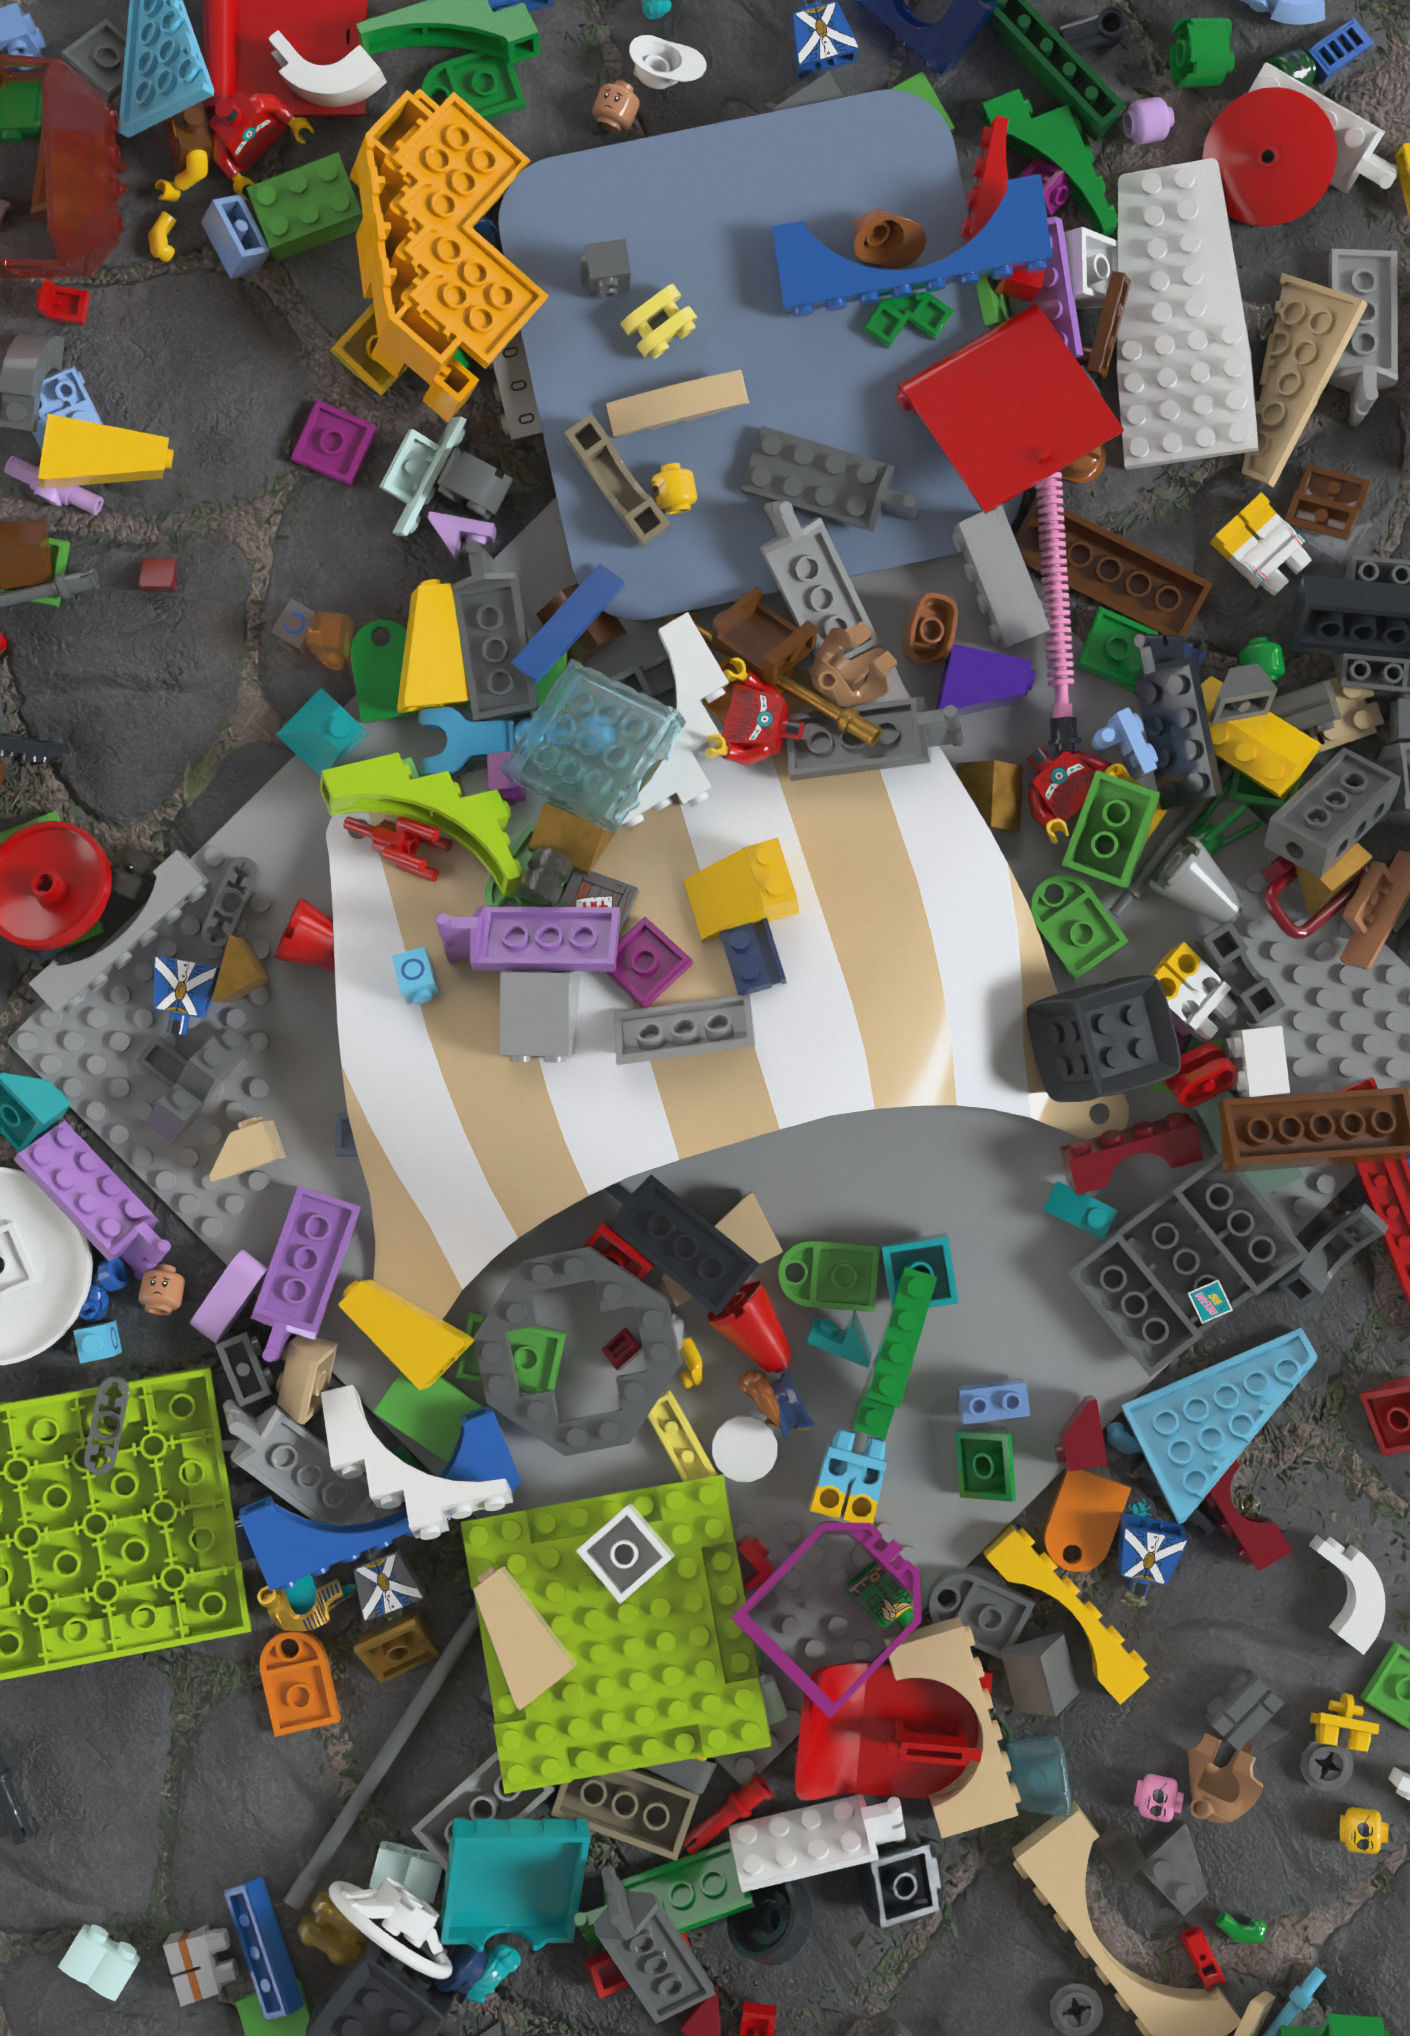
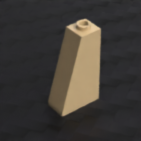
M752 1191L741 1198L714 1224L717 1229L760 1264L783 1252ZM662 1274L661 1277L664 1282L659 1284L663 1295L668 1297L669 1301H674L676 1307L694 1298L667 1274Z
M492 1566L477 1578L480 1584L473 1591L515 1706L520 1711L571 1671L577 1663L507 1568L503 1566L496 1571Z

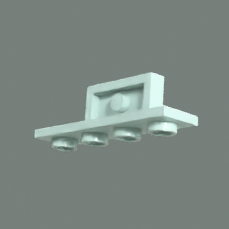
M462 416L452 417L438 444L414 429L408 430L379 488L407 504L392 532L393 534L407 536L408 533H413L421 519L418 514L423 504H428L435 493L433 485L438 475L441 476L453 446L456 447L461 442L465 434L463 426L467 419Z

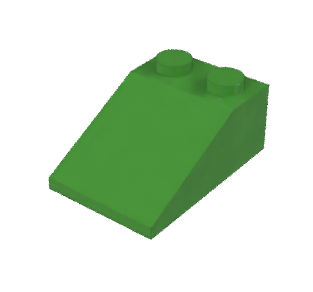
M1096 770L1062 865L1123 888L1130 886L1145 845L1160 792Z

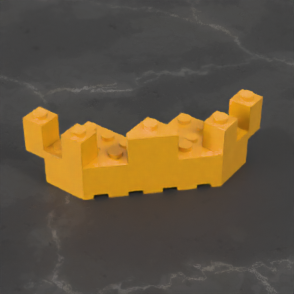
M419 88L414 95L407 90L365 134L349 179L360 189L363 219L356 234L363 298H373L378 341L371 357L395 378L409 366L430 385L422 401L448 423L468 400L479 381L476 376L454 358L458 348L461 347L486 369L544 304L549 295L473 229L477 222L507 191L517 175L529 166L531 160L455 92L439 106Z

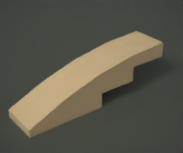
M736 370L644 392L606 403L613 436L619 438L645 429L654 430L681 421L689 422L749 404L742 370Z

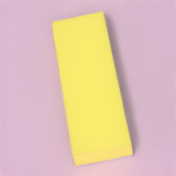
M671 1389L663 1392L647 1418L681 1479L686 1481L719 1475Z

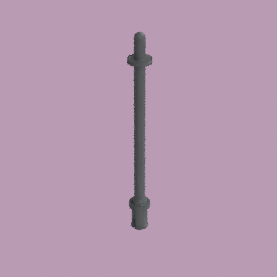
M94 568L68 575L65 572L58 573L53 582L0 594V608L56 594L63 599H68L75 593L99 589L100 584L99 582L96 583V581H99V578Z

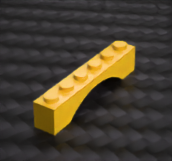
M1010 1524L982 1550L983 1554L1008 1582L1025 1584L1042 1590L1059 1600L1074 1614L1088 1640L1094 1675L1121 1705L1150 1678L1143 1669L1147 1666V1663L1134 1649L1130 1653L1126 1651L1121 1645L1125 1639L1112 1625L1107 1629L1098 1620L1103 1615L1090 1601L1083 1604L1076 1596L1080 1590L1067 1576L1061 1580L1054 1572L1058 1567L1045 1552L1039 1555L1031 1547L1035 1543L1032 1537L1022 1527L1017 1531Z

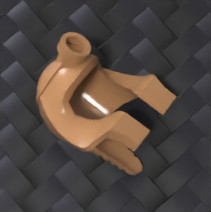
M863 621L847 629L835 627L830 630L815 657L811 671V684L815 694L839 708L866 704L888 693L889 685L886 678L890 670L898 662L888 650L884 652L880 647L868 650L867 653L864 652L863 655H859L853 660H846L843 655L844 649H855L873 634Z
M1205 1733L1197 1747H1191L1188 1750L1189 1782L1192 1797L1190 1811L1197 1819H1207L1219 1824L1231 1823L1245 1814L1256 1803L1263 1791V1784L1253 1776V1765L1256 1757L1252 1756L1253 1743L1249 1740L1241 1750L1234 1753L1228 1765L1219 1768L1213 1764V1760L1222 1740Z

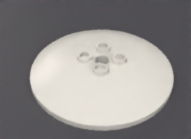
M0 1167V1257L5 1263L4 1270L0 1273V1365H7L26 1360L45 1351L71 1328L79 1316L82 1305L86 1302L92 1280L93 1262L89 1239L26 1172Z

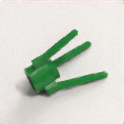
M1233 778L1227 779L1222 786L1223 795L1214 797L1198 822L1190 828L1193 834L1189 837H1196L1209 854L1216 855L1222 848L1262 826V822L1257 821L1221 840L1224 837L1221 832L1246 811L1245 805L1240 806L1217 827L1211 822L1207 826L1205 825L1228 792Z

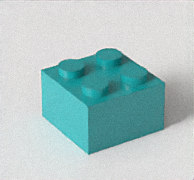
M946 1233L880 1243L890 1309L892 1308L904 1267L937 1277L929 1308L959 1303L949 1237Z

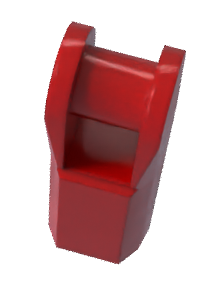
M1194 1926L1182 1932L1180 1938L1207 1992L1211 1991V1986L1219 1982L1225 1984L1224 1975L1202 1929L1199 1926ZM1213 1964L1215 1969L1203 1974L1201 1969Z

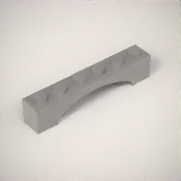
M176 850L153 871L157 878L148 902L138 918L117 940L100 952L78 962L64 965L62 962L53 961L29 983L55 1013L64 1014L67 1011L70 1014L83 1004L84 1000L82 997L90 990L94 992L101 988L109 979L106 976L115 967L121 969L133 958L131 953L138 946L145 947L151 943L158 935L155 932L164 923L167 925L173 923L182 914L180 909L188 901L194 903L206 893L205 886L210 881L184 852Z

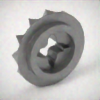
M1314 1741L1309 1742L1305 1751L1301 1752V1765L1299 1767L1304 1779L1313 1788L1320 1791H1334L1343 1787L1349 1781L1354 1764L1349 1749H1346V1746L1338 1741L1337 1746L1320 1744ZM1327 1755H1330V1760L1338 1768L1326 1767L1321 1773L1322 1767L1315 1759H1326Z
M1068 1982L1066 1986L1057 1988L1056 1994L1050 2000V2016L1055 2027L1060 2032L1068 2036H1085L1093 2032L1101 2022L1103 2006L1095 1989L1090 1988L1083 1982L1081 1984ZM1072 1998H1075L1079 2005H1084L1080 2009V2020L1078 2021L1072 2011H1067V2009L1072 2007Z

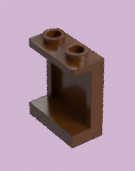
M756 586L749 593L742 594L728 610L720 612L715 617L712 623V644L730 657L743 660L748 670L772 686L815 650L818 627L810 621H806L797 628L762 603V590Z

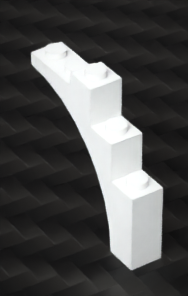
M688 612L658 629V635L669 656L675 680L676 713L672 737L665 756L651 780L633 800L611 815L618 828L625 825L628 830L645 820L642 813L652 807L657 813L673 803L670 797L674 794L681 805L689 802L691 807L707 799L709 796L706 791L712 788L692 753L697 750L702 755L707 748L715 747L713 743H708L705 740L712 734L720 735L701 701L706 699L709 704L725 694L723 688L729 682Z
M354 1385L321 1392L332 1469L338 1478L343 1477L345 1479L359 1477L362 1475V1472L366 1471L370 1498L377 1508L392 1509L400 1506L401 1502L405 1501L409 1528L415 1538L424 1540L439 1537L441 1532L449 1531L448 1517L462 1519L470 1516L473 1511L482 1509L496 1511L505 1507V1504L513 1502L511 1489L506 1479L484 1482L452 1481L428 1475L405 1464L387 1450L372 1432L365 1417L360 1395Z

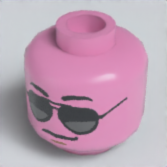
M1147 1774L1144 1780L1138 1779L1134 1806L1139 1807V1813L1142 1817L1170 1822L1173 1819L1174 1812L1181 1814L1184 1793L1178 1792V1783L1175 1779L1156 1774Z

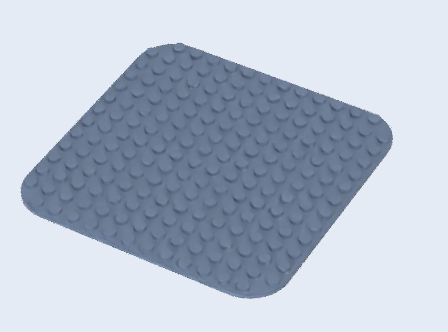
M878 90L568 153L533 163L520 172L509 185L501 202L498 219L503 254L549 295L544 304L522 327L520 332L573 573L580 586L600 563L625 581V587L603 610L605 613L624 620L644 621L735 602L742 594L749 593L756 586L762 590V596L780 592L760 550L761 546L777 536L768 514L764 511V505L767 502L773 501L741 491L761 426L895 466V471L890 489L913 494L916 497L917 517L914 520H907L904 517L883 511L875 532L793 508L799 524L816 517H821L849 577L963 553V551L958 552L953 543L952 533L955 532L953 526L983 511L918 413L911 414L908 410L903 412L895 399V394L898 393V384L990 330V328L984 325L976 284L960 286L959 282L945 284L946 288L943 290L929 292L954 310V313L939 335L933 341L907 322L888 349L861 329L880 301L892 298V294L881 296L878 302L867 305H860L859 301L846 303L845 308L836 311H827L826 307L813 309V314L804 317H793V313H786L772 226L805 220L808 231L836 254L860 265L881 270L916 269L947 258L963 248L965 238L960 237L961 228L965 217L970 216L966 206L967 202L953 136L941 114L924 99L901 90ZM873 209H883L893 215L911 219L919 223L925 231L926 244L924 251L916 261L902 268H888L864 262L854 253V218H861L865 213ZM626 239L631 270L629 289L617 291V295L610 298H598L597 294L590 295L588 285L582 286L579 271V256H585V244ZM674 284L682 295L675 304L679 310L687 306L691 307L698 317L694 322L696 328L683 339H680L677 335L667 343L669 349L658 358L653 359L651 355L644 358L636 347L643 338L638 331L628 336L620 324L629 314L667 286ZM926 289L912 290V295L926 292ZM663 312L648 324L655 330L666 322L669 317ZM742 370L749 404L689 422L681 421L654 430L645 429L619 438L613 436L606 403L691 380ZM590 413L593 414L611 439L618 455L629 472L653 500L651 479L654 475L661 472L660 467L662 465L680 463L681 469H689L693 472L697 500L691 505V510L666 515L665 510H661L671 524L670 529L644 549L637 543L564 440V432ZM1023 492L1002 504L1009 525L1012 524L1019 511Z

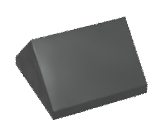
M1063 1631L1000 1649L1016 1712L1056 1717L1079 1694Z

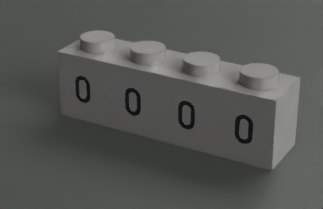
M519 331L488 366L489 369L494 368L497 382H493V390L497 402L502 401L505 415H501V423L505 435L510 434L511 440H520L543 434L522 336Z

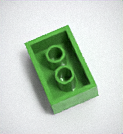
M338 152L246 188L269 248L276 261L358 231L363 219L362 211Z

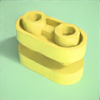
M674 284L667 286L629 314L620 324L628 336L638 331L643 338L636 347L644 358L650 355L653 359L658 358L669 349L667 344L677 335L680 339H683L696 328L694 322L698 317L691 307L687 306L679 310L675 304L682 295ZM665 312L669 319L653 330L648 323Z

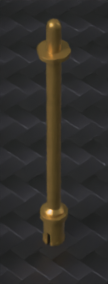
M695 612L689 614L705 643L732 659V657L712 644L713 632L698 624L699 615ZM679 613L662 618L672 622L682 616V614ZM785 675L774 684L835 720L838 730L843 734L850 733L867 743L870 747H873L880 739L883 729L859 716V711L854 708L842 710Z

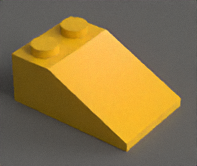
M778 837L744 847L683 880L702 942L721 937L720 931L751 922L753 924L758 923L764 918L771 922L800 913L797 895Z

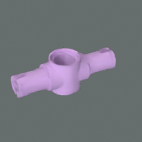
M11 456L8 459L4 472L29 484L30 488L34 490V495L58 507H61L62 504L66 506L72 504L94 515L100 512L104 502L101 496L80 486L39 488L38 475L40 466L36 467L15 456Z

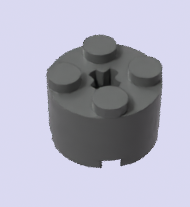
M454 448L437 482L439 485L437 491L457 504H460L462 499L467 501V507L472 509L471 511L489 520L491 514L496 515L513 479L506 474L504 476L496 472L497 468L465 451L462 453L458 448Z

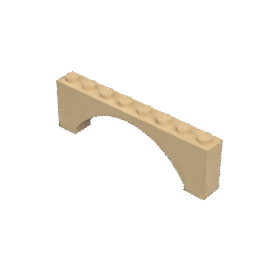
M1072 1801L1012 1848L1016 1861L1013 1862L1016 1870L1024 1880L1030 1877L1035 1883L1036 1887L1033 1891L1044 1906L1049 1903L1057 1912L1053 1916L1065 1933L1068 1930L1072 1931L1077 1938L1074 1944L1085 1959L1089 1956L1092 1957L1097 1964L1094 1970L1106 1986L1111 1982L1118 1992L1114 1996L1126 2012L1132 2009L1138 2019L1135 2020V2023L1144 2036H1227L1239 2026L1241 2022L1240 2016L1216 1984L1210 1987L1211 1991L1207 1992L1206 1989L1177 1988L1153 1982L1127 1969L1102 1945L1092 1929L1085 1896L1088 1858L1092 1843L1099 1835L1094 1825L1075 1801Z

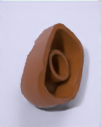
M930 592L919 596L908 619L903 638L904 654L910 662L920 666H929L948 657L949 650L954 643L958 621V607L952 598Z

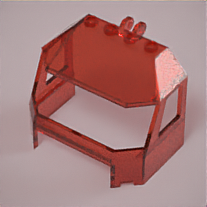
M0 54V88H4L5 83L42 82L48 229L58 260L0 258V280L89 278L118 246L119 234L123 232L122 216L118 213V200L121 199L122 195L129 194V186L126 183H120L119 179H117V175L128 172V164L120 162L119 147L115 144V131H118L119 127L118 114L114 107L79 72L61 59ZM4 66L47 68V71L11 72ZM20 269H50V270H20Z

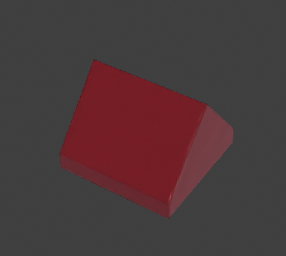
M625 1327L601 1350L617 1371H621L643 1351L640 1342Z

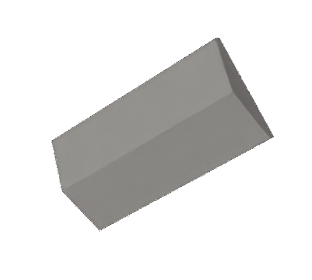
M750 994L614 1012L617 1065L755 1047Z

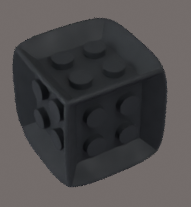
M1153 975L1123 977L1108 983L1076 988L1043 998L1027 1007L1028 1030L1037 1067L1044 1088L1053 1101L1083 1102L1099 1097L1118 1095L1164 1081L1180 1072V1049L1170 1008L1163 987L1157 977Z
M378 1925L380 1929L408 1949L434 1962L402 1936H395L383 1926ZM366 1936L333 1978L323 1998L316 2004L307 2023L306 2036H436L444 2019L450 2013L455 1992H440L434 1984V1978L406 1965Z

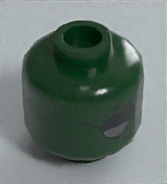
M1293 49L1277 54L1269 61V64L1308 87L1311 86L1316 75L1314 60L1301 49Z

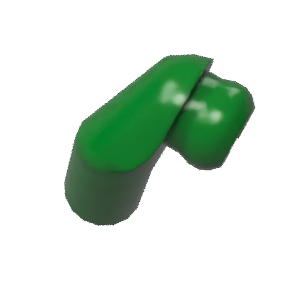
M1222 1912L1215 1921V1925L1237 1943L1258 1944L1265 1939L1267 1926L1264 1921L1258 1918L1250 1920L1249 1925H1240L1227 1912Z

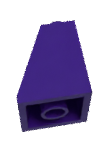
M953 644L945 661L935 710L953 705L957 708L958 716L1017 704L1023 696H1027L1028 691L1032 690L1036 671L1030 670L1032 660Z

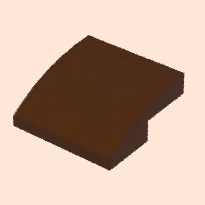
M1308 464L1299 489L1293 495L1284 521L1291 526L1348 541L1362 512L1372 486V481Z

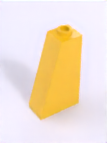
M47 414L38 487L45 489L163 479L164 469H171L174 450L168 449V437Z
M438 579L422 581L420 583L421 586H418L411 594L397 703L398 713L415 712L430 708L462 707L470 700L451 583L440 584Z
M371 1279L352 1282L343 1292L345 1298L338 1304L419 1391L430 1388L475 1341L470 1335Z

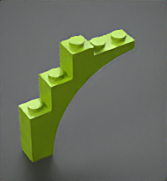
M399 752L321 771L319 789L330 816L354 812L387 813L409 817L434 826L458 840L477 856L492 874L503 896L516 893L519 880L522 878V868L519 861L513 859L510 852V840L505 831L508 820L511 819V811L507 801H502L498 789L462 798L458 783L452 781L448 771L412 779L411 769L408 764H403Z

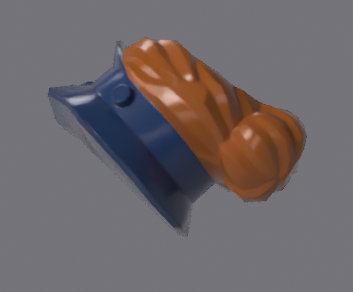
M760 1369L747 1371L738 1379L739 1390L755 1401L759 1407V1412L768 1417L764 1421L767 1426L781 1429L783 1439H786L789 1430L793 1428L798 1431H805L814 1427L815 1423L811 1419L787 1370L782 1372L779 1379L772 1382L766 1379L765 1372Z

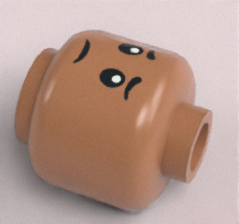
M616 80L615 84H604L600 88L592 108V114L596 119V125L602 130L611 134H620V131H626L631 128L640 103L638 97L633 93L634 88L630 84Z
M158 1264L156 1269L145 1272L142 1277L139 1293V1302L145 1306V1311L156 1315H170L171 1311L178 1309L181 1306L183 1297L184 1277L176 1273L175 1267L165 1264Z

